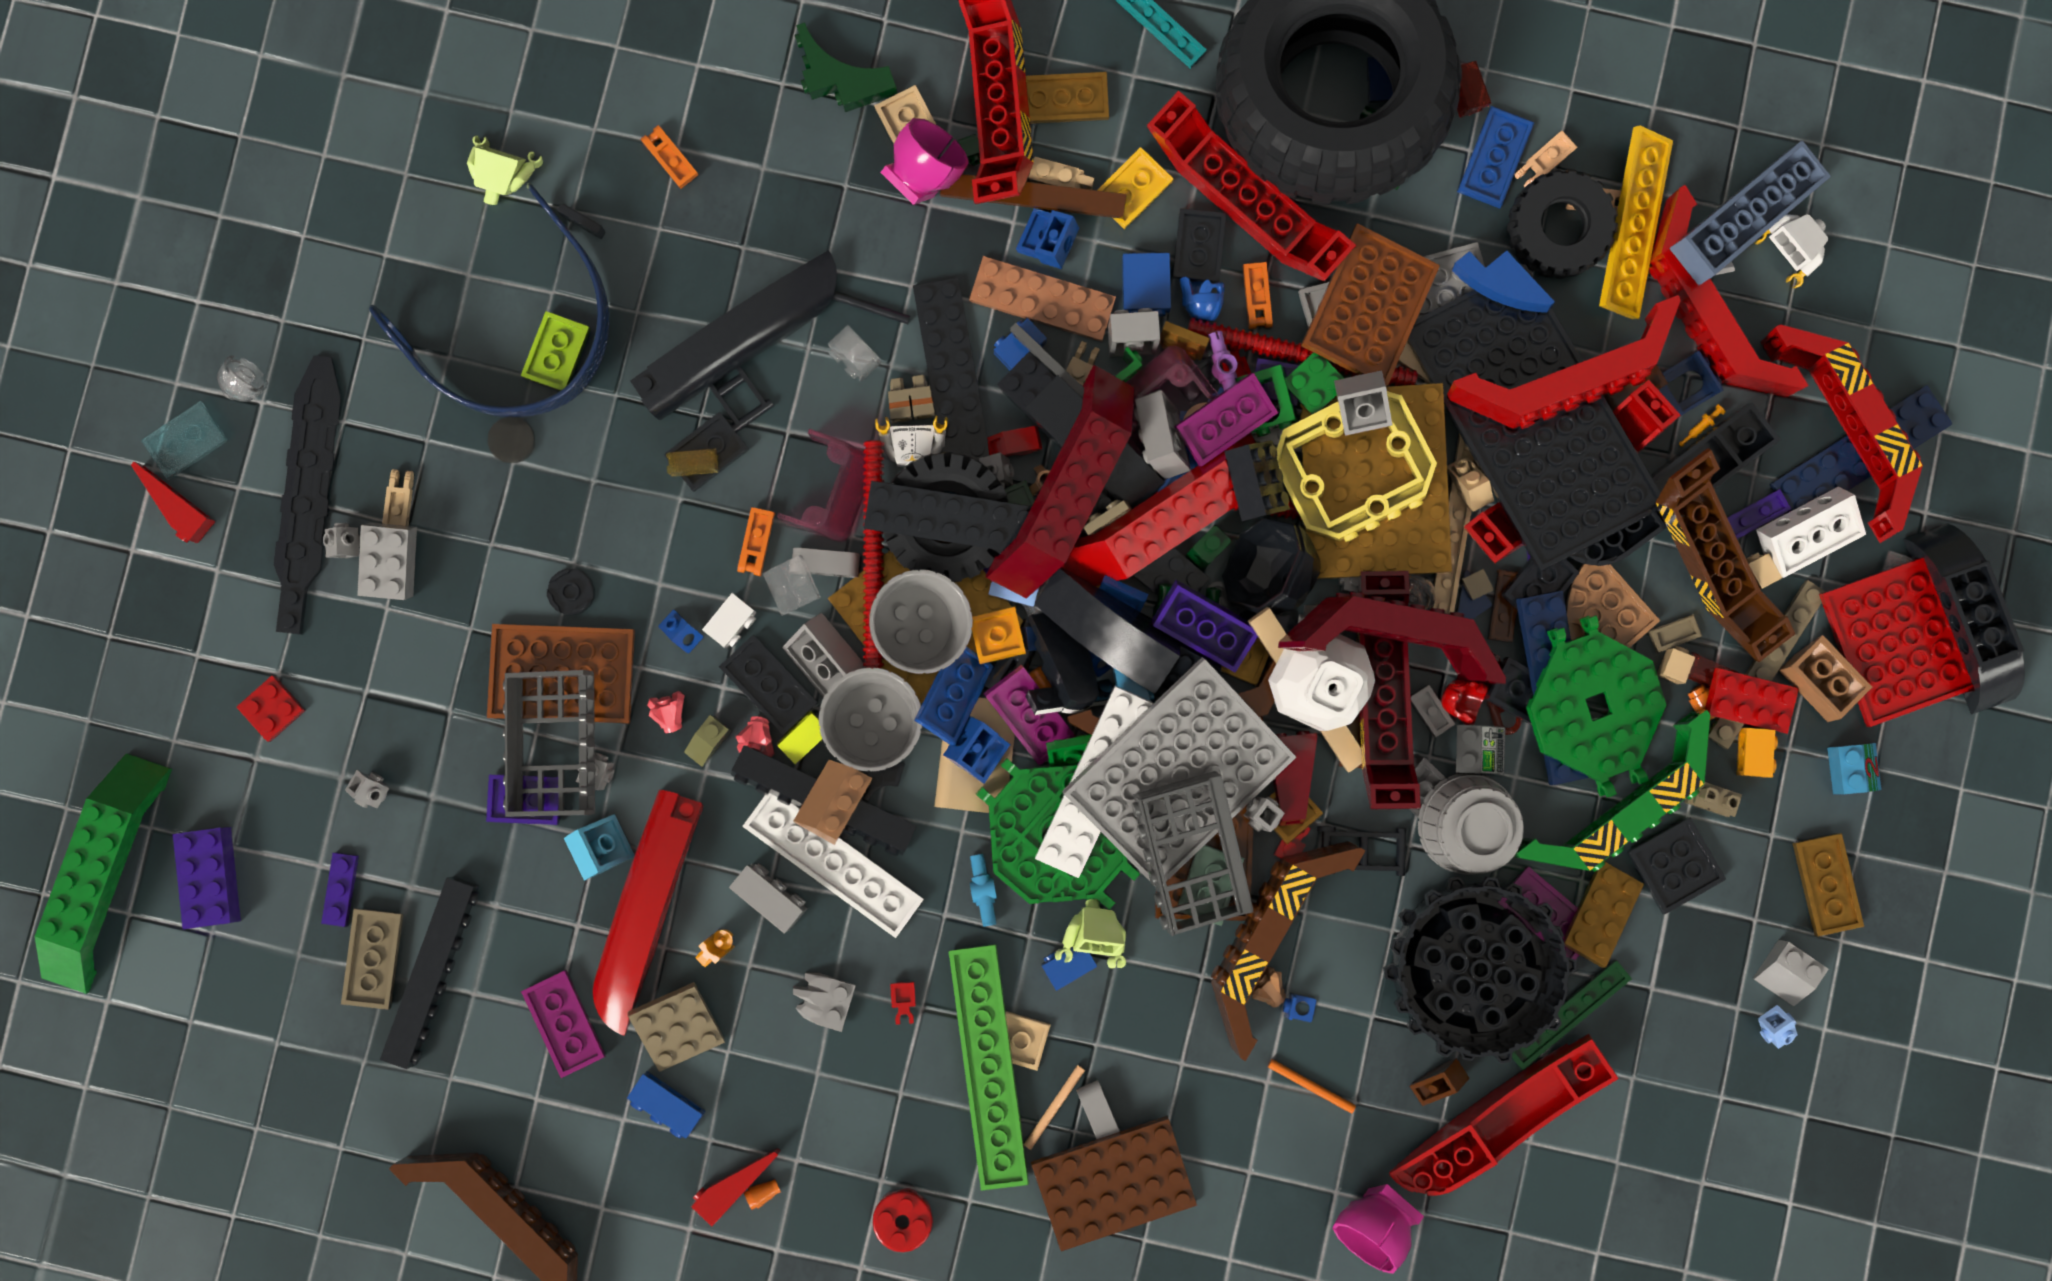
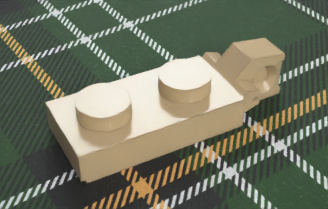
M1034 157L1029 181L1039 184L1092 190L1094 178L1084 175L1083 170Z

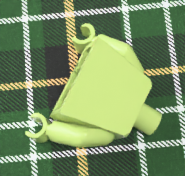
M478 136L473 137L475 146L472 147L467 160L471 177L474 179V185L486 189L484 202L491 205H498L500 194L509 195L520 189L528 181L535 168H539L543 164L542 156L537 161L532 160L535 156L534 152L528 153L529 162L525 163L526 159L489 148L490 143L486 137L480 143Z
M1097 899L1087 900L1085 902L1086 907L1077 915H1074L1069 923L1062 941L1064 947L1056 951L1055 959L1060 960L1062 953L1065 952L1066 958L1064 962H1070L1073 958L1070 948L1073 947V950L1077 952L1110 956L1107 961L1109 968H1115L1116 961L1117 968H1123L1126 965V959L1122 956L1125 950V929L1117 920L1114 911L1100 909V903Z

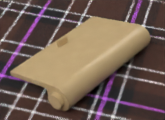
M979 697L970 716L984 722L1011 745L985 784H983L943 756L949 744L942 740L934 807L989 813V806L976 795L977 791L983 787L995 798L1010 780V773L1001 764L1006 758L1012 762L1015 734L989 700Z

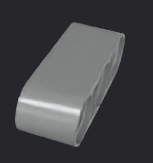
M793 548L791 572L858 578L861 554Z
M1098 1080L1076 1089L1096 1139L1120 1132Z

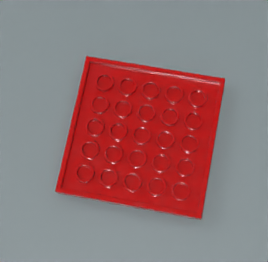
M1924 558L1906 562L1819 594L1840 654L1872 686L1858 701L1866 727L1878 725L1974 690Z

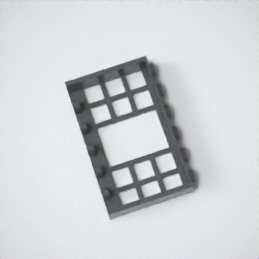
M570 670L505 673L503 690L505 692V703L503 705V713L505 715V727L503 729V737L505 739V751L503 754L505 762V775L503 778L505 799L503 807L505 817L595 815L594 671ZM558 677V695H543V678ZM564 677H578L579 694L564 695ZM537 678V696H523V679ZM579 699V717H564V700ZM543 700H558V718H543ZM523 701H537V718L523 719ZM579 722V765L523 766V724ZM579 769V787L564 788V770ZM544 770H558V788H544ZM523 771H538V788L523 789ZM565 792H579V810H565ZM523 793H538V811H523ZM544 793H558L559 811H544Z
M1213 771L1133 794L1135 802L1132 803L1134 815L1139 817L1140 825L1137 826L1141 840L1144 839L1146 848H1143V854L1146 862H1150L1151 871H1148L1151 884L1156 886L1157 893L1154 894V899L1157 907H1161L1163 916H1160L1159 919L1163 930H1167L1171 936L1254 912L1222 775ZM1207 785L1211 801L1194 806L1191 789ZM1185 791L1189 807L1172 812L1169 795ZM1163 797L1167 814L1150 818L1147 802ZM1213 807L1216 823L1199 827L1196 811ZM1191 813L1194 829L1178 834L1174 817ZM1169 819L1172 836L1156 840L1152 824ZM1218 828L1227 868L1167 886L1157 846ZM1229 874L1232 890L1216 894L1212 878ZM1207 880L1210 896L1194 901L1190 885ZM1185 887L1189 902L1172 907L1168 891ZM1234 895L1236 905L1219 909L1217 900ZM1212 902L1214 911L1197 915L1195 906ZM1191 909L1192 918L1179 922L1175 921V912Z

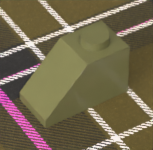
M710 715L694 734L684 753L703 767L732 730L717 717Z

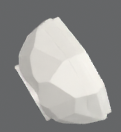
M1339 634L1326 645V651H1293L1284 649L1268 681L1278 712L1319 731H1328L1349 725L1354 721L1371 697L1375 678L1365 647ZM1335 683V688L1329 691V686Z

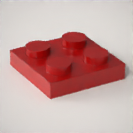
M273 675L237 706V709L267 742H271L306 711L278 678Z

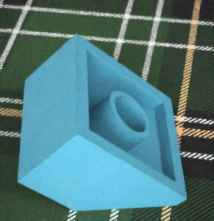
M615 814L577 829L564 837L584 881L635 856Z

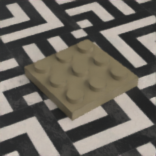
M694 982L628 1011V1017L659 1072L725 1043L722 1032Z

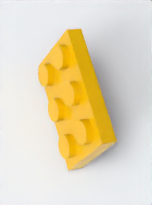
M1140 147L1097 191L1127 195L1124 218H1113L1125 230L1173 182V178Z

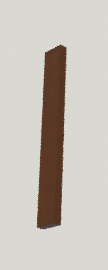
M962 174L950 188L941 190L940 196L974 201L972 180L976 176ZM1026 182L1021 195L988 203L1123 219L1127 195Z

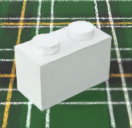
M731 593L702 630L724 648L728 649L729 646L734 647L741 639L739 634L742 630L750 628L755 622L756 618L754 615L757 612Z

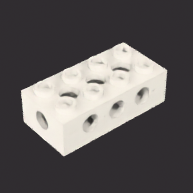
M1836 487L1756 529L1763 553H1769L1783 578L1866 535L1855 495L1840 487Z

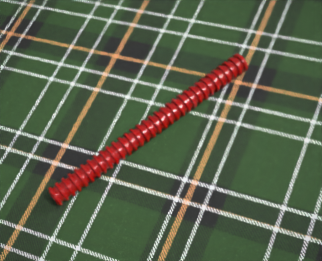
M1194 317L1190 319L1188 330L1207 338L1210 333L1216 332L1217 334V331H1222L1226 346L1230 345L1232 349L1234 347H1237V350L1243 348L1245 352L1251 350L1253 354L1255 352H1259V355L1264 353L1266 357L1272 355L1275 359L1276 357H1280V360L1285 358L1287 362L1293 360L1296 364L1298 362L1302 364L1314 353L1302 347V343L1295 344V341L1289 343L1287 339L1281 341V338L1274 339V336L1268 338L1266 334L1260 336L1259 333L1252 334V331L1247 333L1245 329L1239 331L1236 327L1231 329V326L1226 328L1223 324L1217 326L1215 322L1209 324L1210 321L1205 323L1202 322V319L1196 321ZM1328 360L1339 373L1344 372L1346 376L1351 374V377L1358 376V374ZM1401 366L1395 368L1388 385H1415L1418 375L1417 370L1410 371L1409 368L1403 370Z
M868 440L863 443V446L866 447L863 450V453L866 454L863 457V460L866 461V464L863 465V468L866 469L863 472V475L866 476L863 479L865 486H863V490H865L863 494L865 501H863L865 508H863V512H865L864 520L871 480L884 482V479H882V476H884L882 471L884 468V464H882V461H884V457H882V454H884L882 449L884 442L879 440ZM865 529L863 530V534H865L863 541H865V545H863L865 552H863V556H865L863 563H865V567H863L865 574H863V578H865L863 582L865 589H863L865 596H863V600H865V604H863L865 611H863V615H865L863 622H865V626H863L865 633H863V637H865L863 644H865V648H863L865 663H863V666L871 669H882L884 666L882 659L884 657L879 653L872 640L869 616L874 599L884 585L882 578H884V574H882V571H884V567H882L884 563L882 556H884V552H882V549H884V545H882L884 538L882 537V531Z

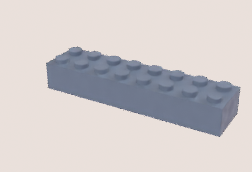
M1801 140L1784 152L1669 249L1695 282L1700 285L1716 275L1831 176Z

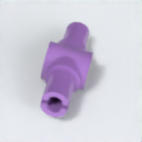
M1217 331V334L1213 332L1208 335L1213 351L1212 359L1214 364L1212 366V373L1219 380V383L1222 384L1225 391L1236 384L1237 374L1235 370L1237 369V360L1227 350L1223 332ZM1220 363L1227 364L1229 371H1223Z

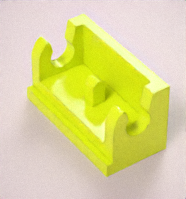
M810 711L777 742V746L794 764L800 761L822 740L819 719Z

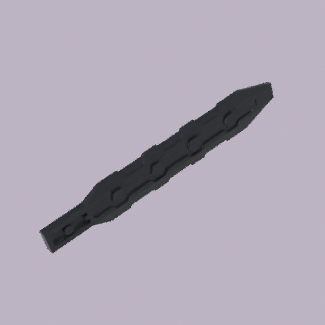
M313 356L294 394L291 418L293 420L290 448L287 450L286 466L288 468L285 492L282 495L280 512H282L281 525L273 564L281 583L276 632L302 635L308 588L321 570L324 548L322 546L325 517L328 515L329 500L327 499L335 457L333 448L342 400L331 357Z

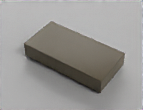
M1694 614L1648 631L1656 653L1702 637Z

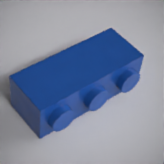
M648 1071L641 1076L627 1097L631 1101L630 1105L638 1111H646L651 1115L650 1119L659 1125L665 1124L671 1128L669 1131L678 1138L684 1137L686 1139L706 1112Z

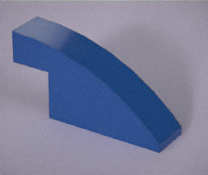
M1469 251L1455 262L1452 269L1464 283L1475 291L1506 306L1527 311L1548 312L1555 302L1508 251H1505L1486 268Z

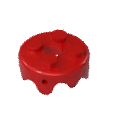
M904 1188L888 1192L883 1196L875 1208L872 1223L874 1233L882 1245L896 1252H908L919 1248L925 1243L932 1229L933 1216L930 1204L914 1189ZM900 1215H905L909 1218L910 1223L907 1227L901 1228L896 1224V1218Z

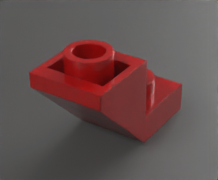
M1038 426L1003 431L987 438L989 456L997 453H1002L1006 457L1011 455H1027L1042 449Z

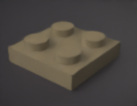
M1117 499L1106 506L1108 511L1102 515L1097 512L1089 517L1087 520L1088 524L1084 526L1087 534L1093 535L1131 511L1132 508L1129 503L1124 500L1121 502Z

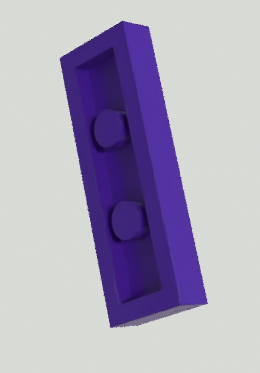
M1779 489L1727 518L1738 539L1792 509Z
M332 853L321 924L341 927L348 926L359 856Z

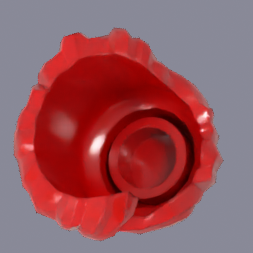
M1452 681L1443 692L1442 707L1445 711L1460 719L1464 724L1474 725L1477 713H1479L1480 706L1487 693V686L1479 682Z

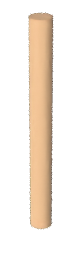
M1079 1065L1076 1066L1025 1141L1024 1146L1030 1150L1033 1148L1085 1072V1069Z

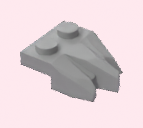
M805 972V980L809 982L808 986H793V995L804 1000V1003L797 1005L795 1009L803 1018L817 1025L842 1032L856 985L822 973Z

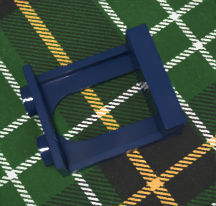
M1700 351L1663 372L1668 383L1689 371L1698 373L1703 380L1701 390L1679 404L1667 385L1659 389L1681 416L1724 391L1721 379L1712 372L1709 367L1710 362L1708 358L1701 354Z

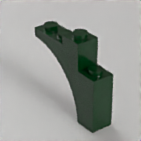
M805 22L796 25L798 34L794 36L798 48L803 47L806 54L802 56L806 70L802 71L804 79L800 81L804 93H810L812 100L834 93L838 106L843 105L845 112L897 94L896 85L889 66L860 68L840 62L827 54L815 42Z

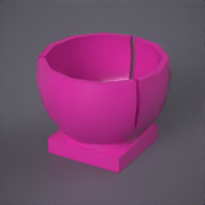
M912 118L896 138L894 143V163L886 165L880 173L915 205L934 198L939 190L950 188L961 177L969 161L964 149L956 139L953 140L949 148L938 159L953 137L938 125L925 119Z
M1388 1184L1369 1188L1364 1194L1365 1198L1352 1201L1339 1214L1332 1229L1337 1238L1365 1263L1380 1271L1394 1274L1405 1261L1412 1246L1411 1226L1419 1224L1424 1216Z

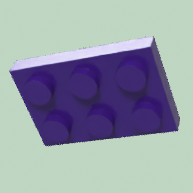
M489 774L486 822L559 825L560 815L505 817L503 807L505 799L504 775ZM523 776V789L538 788V776ZM544 777V788H558V777ZM523 793V811H538V793ZM544 793V811H559L558 793Z

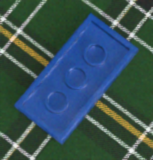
M1491 106L1457 192L1500 209L1534 122Z
M966 646L962 655L955 659L954 663L944 669H940L914 721L949 745H955L994 665L989 662L980 664L977 653Z

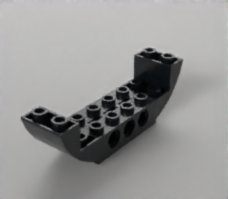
M1949 523L1904 538L1903 540L1911 561L1920 558L1925 560L1972 681L1974 690L1963 693L1971 715L2016 699L2021 693L2025 673L2022 653L2024 649L1990 561L1985 559L1980 549L1962 530Z

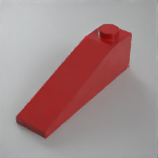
M133 462L131 464L132 468L169 525L177 531L175 535L186 543L189 541L199 543L216 521L146 466Z
M776 1148L714 1182L707 1189L702 1187L694 1195L693 1199L695 1202L691 1207L710 1226H713L778 1156L781 1150Z

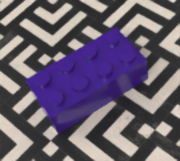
M1175 580L1152 618L1154 627L1235 673L1258 637L1246 619L1178 580Z
M231 827L173 834L182 929L240 922Z

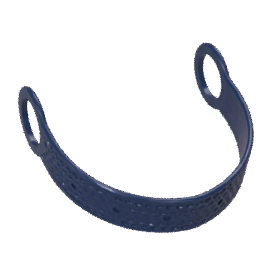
M531 183L527 184L528 190L572 243L584 261L591 276L597 300V327L592 348L579 373L564 389L541 401L520 406H491L465 399L448 389L432 374L402 333L375 305L369 306L372 316L380 327L431 385L466 407L500 417L534 416L557 409L576 398L595 375L604 356L609 335L608 300L603 282L595 265L586 251Z

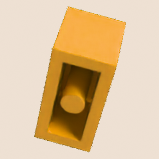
M1741 728L1738 735L1736 775L1763 778L1773 777V773L1776 771L1774 750L1778 745L1775 730Z

